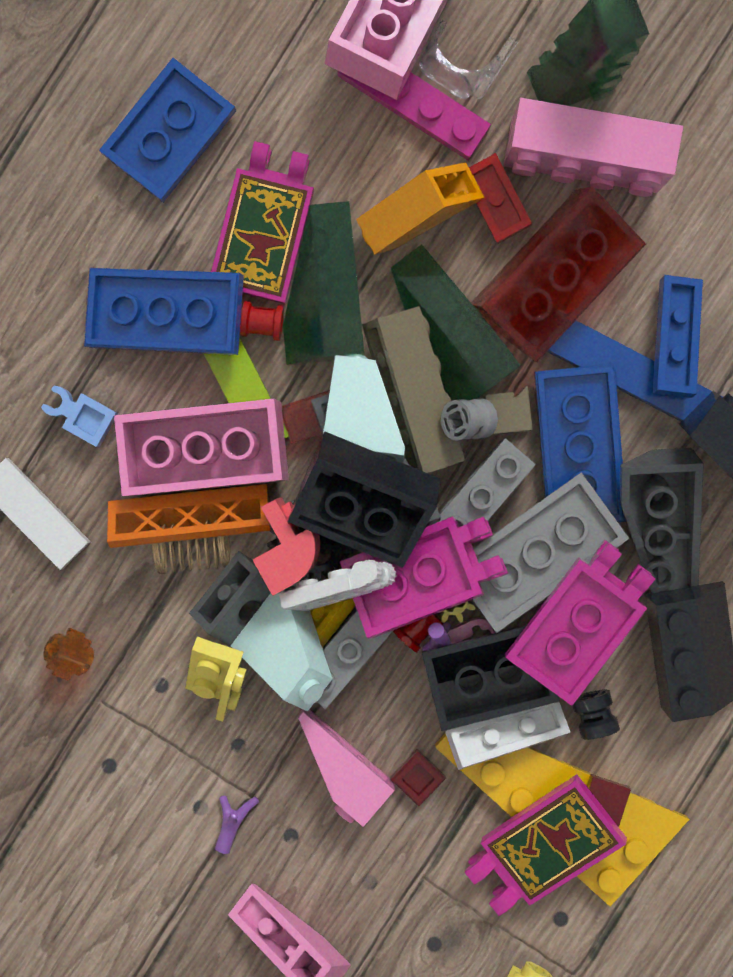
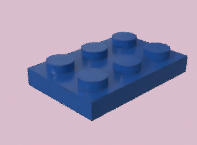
M172 58L99 151L164 203L235 114L236 108L175 58Z

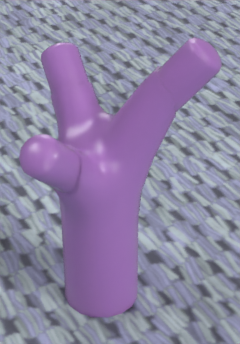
M445 622L443 625L440 623L431 624L428 628L431 639L422 647V650L426 651L452 644L448 635L451 627L450 623Z
M224 795L219 798L223 811V821L215 846L216 851L223 854L230 853L241 822L247 813L259 803L258 798L255 796L238 810L231 809L227 796Z

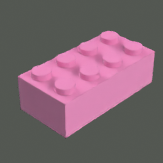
M350 0L329 38L325 64L397 100L448 0Z
M520 97L511 120L503 167L512 168V173L521 176H534L537 172L551 175V179L556 182L573 183L577 179L589 181L590 186L596 189L611 190L613 186L629 188L628 192L632 195L648 197L652 196V193H658L675 175L683 126Z
M276 399L114 415L122 496H141L289 481L282 405Z

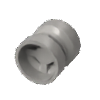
M486 399L453 400L444 406L441 413L442 429L451 440L461 441L471 438H488L497 427V411L494 405Z

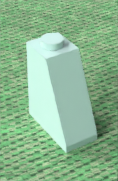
M354 353L347 354L346 356L335 355L323 434L326 431L404 463L405 446L376 360Z
M286 588L279 593H283L292 589ZM270 593L231 644V647L244 652L242 658L284 701L308 711L320 699L324 689L331 682L332 676L310 610L281 608L279 593L274 596Z

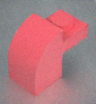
M282 497L261 507L281 544L253 559L272 596L294 585L313 569L318 560L321 546L319 534L309 530L301 532L297 525L287 522L293 504L290 501L285 504Z

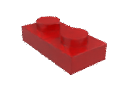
M496 153L469 167L485 197L477 202L476 205L497 244L532 226V222Z

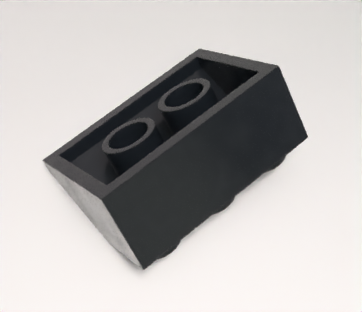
M713 390L679 425L733 479V397L727 393L722 398Z
M325 431L310 461L287 522L403 568L437 508L440 478Z
M720 581L646 594L645 601L661 708L672 722L714 715L733 701V641L725 583Z
M527 625L422 651L441 731L560 702L559 696L505 658V653Z

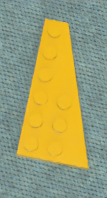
M444 733L434 744L435 748L457 767L446 733ZM533 747L515 751L460 770L511 817L576 774L587 786L591 774L562 760L559 761ZM630 792L619 828L627 837L626 845L577 875V877L611 907L690 819L684 814L675 810L672 811L648 798Z

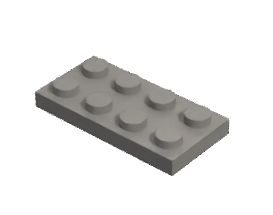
M581 472L499 530L494 536L474 548L479 563L499 555L504 561L508 574L480 583L484 595L472 600L495 633H498L547 598L578 557L589 564L604 540L617 548L630 538Z

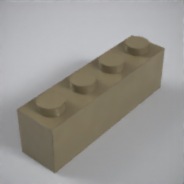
M420 306L379 317L362 324L372 360H376L405 446L404 458L413 468L431 473L465 461L463 440H451L445 435L441 426V413L444 406L451 399L444 390L440 376L441 364L438 357L433 353L429 339L430 327L427 319L422 315Z

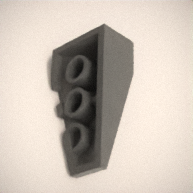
M692 448L650 450L620 465V505L641 566L656 578L649 587L651 594L699 585L704 463Z

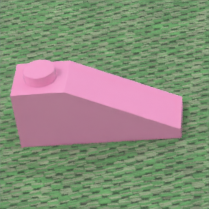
M302 709L298 719L331 798L337 804L334 809L347 822L353 823L356 820L364 827L395 791L394 783L310 709L308 711Z
M256 884L249 886L228 914L286 977H343L351 966L322 935Z

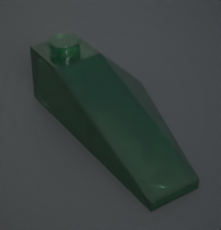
M349 201L310 205L283 322L286 365L334 361L335 355H364Z
M422 244L390 268L404 310L420 306L422 315L428 321L430 343L433 353L440 361L441 380L444 390L449 395L451 401L478 399L521 366L493 328Z

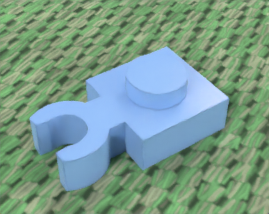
M53 386L51 390L61 396L62 404L55 409L52 406L43 404L42 410L51 416L67 417L62 426L63 429L100 448L114 423V415L119 413L83 393L74 402L71 393L67 389Z

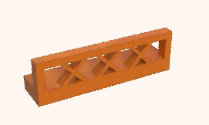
M267 484L108 501L107 543L110 548L271 531L270 523L261 509L262 506L271 502Z

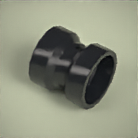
M602 689L583 693L573 704L574 712L579 714L581 719L579 731L582 739L603 738L620 730L618 719L612 714L610 709L613 703L610 690Z

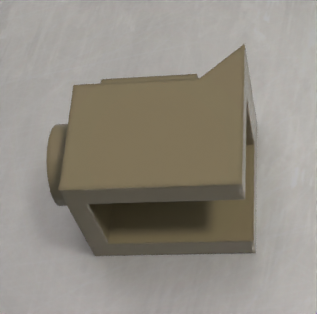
M528 385L523 387L515 397L514 392L488 394L483 397V399L489 400L497 411V427L492 435L533 430Z

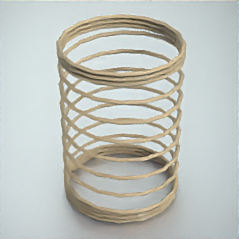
M228 535L217 537L219 556L223 567H226L230 562ZM213 537L215 567L218 568L217 546L215 537ZM204 538L205 560L207 569H209L210 559L207 538ZM195 539L198 569L201 570L199 541ZM187 540L188 565L190 571H192L193 560L190 540ZM172 541L169 542L171 569L175 573L176 562ZM178 541L179 564H180V569H181V571L183 572V571H184L183 548H182V542H181V541ZM165 542L159 543L161 563L158 543H153L152 551L156 571L158 574H166L167 556ZM171 545H172V552H173L174 568H173V563H172ZM180 548H181V555H182V564H181Z

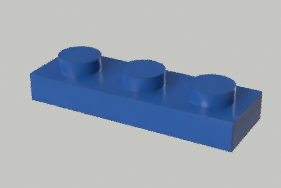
M664 275L659 281L653 394L692 398L697 394L702 279Z

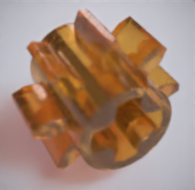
M68 628L66 635L61 633L54 634L47 641L43 652L44 660L48 662L46 668L53 670L52 675L67 681L70 680L72 674L80 676L86 673L94 659V650L90 647L92 641L86 639L84 633L72 628Z

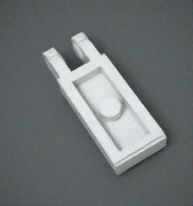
M369 559L354 563L352 569L331 571L328 573V579L318 582V579L298 581L294 584L295 589L279 593L281 608L309 611L383 589L392 585L393 581L395 582L394 579L397 577L395 576V567H392V564L388 562H376Z

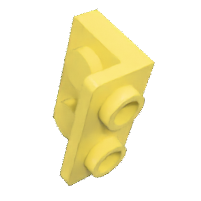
M197 637L191 652L185 689L193 691L194 694L202 698L219 699L216 720L223 722L228 709L236 710L242 692L241 687L247 669L240 667L244 652Z

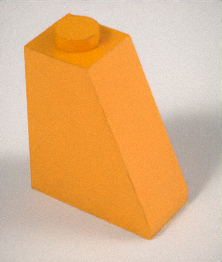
M465 162L423 171L356 220L362 230L364 241L371 247L375 255L402 246L485 197Z

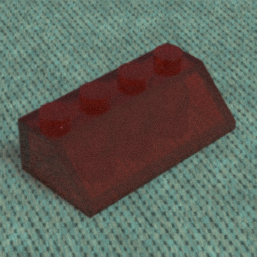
M594 187L576 189L469 305L498 334L533 361L538 362L639 253L646 243Z

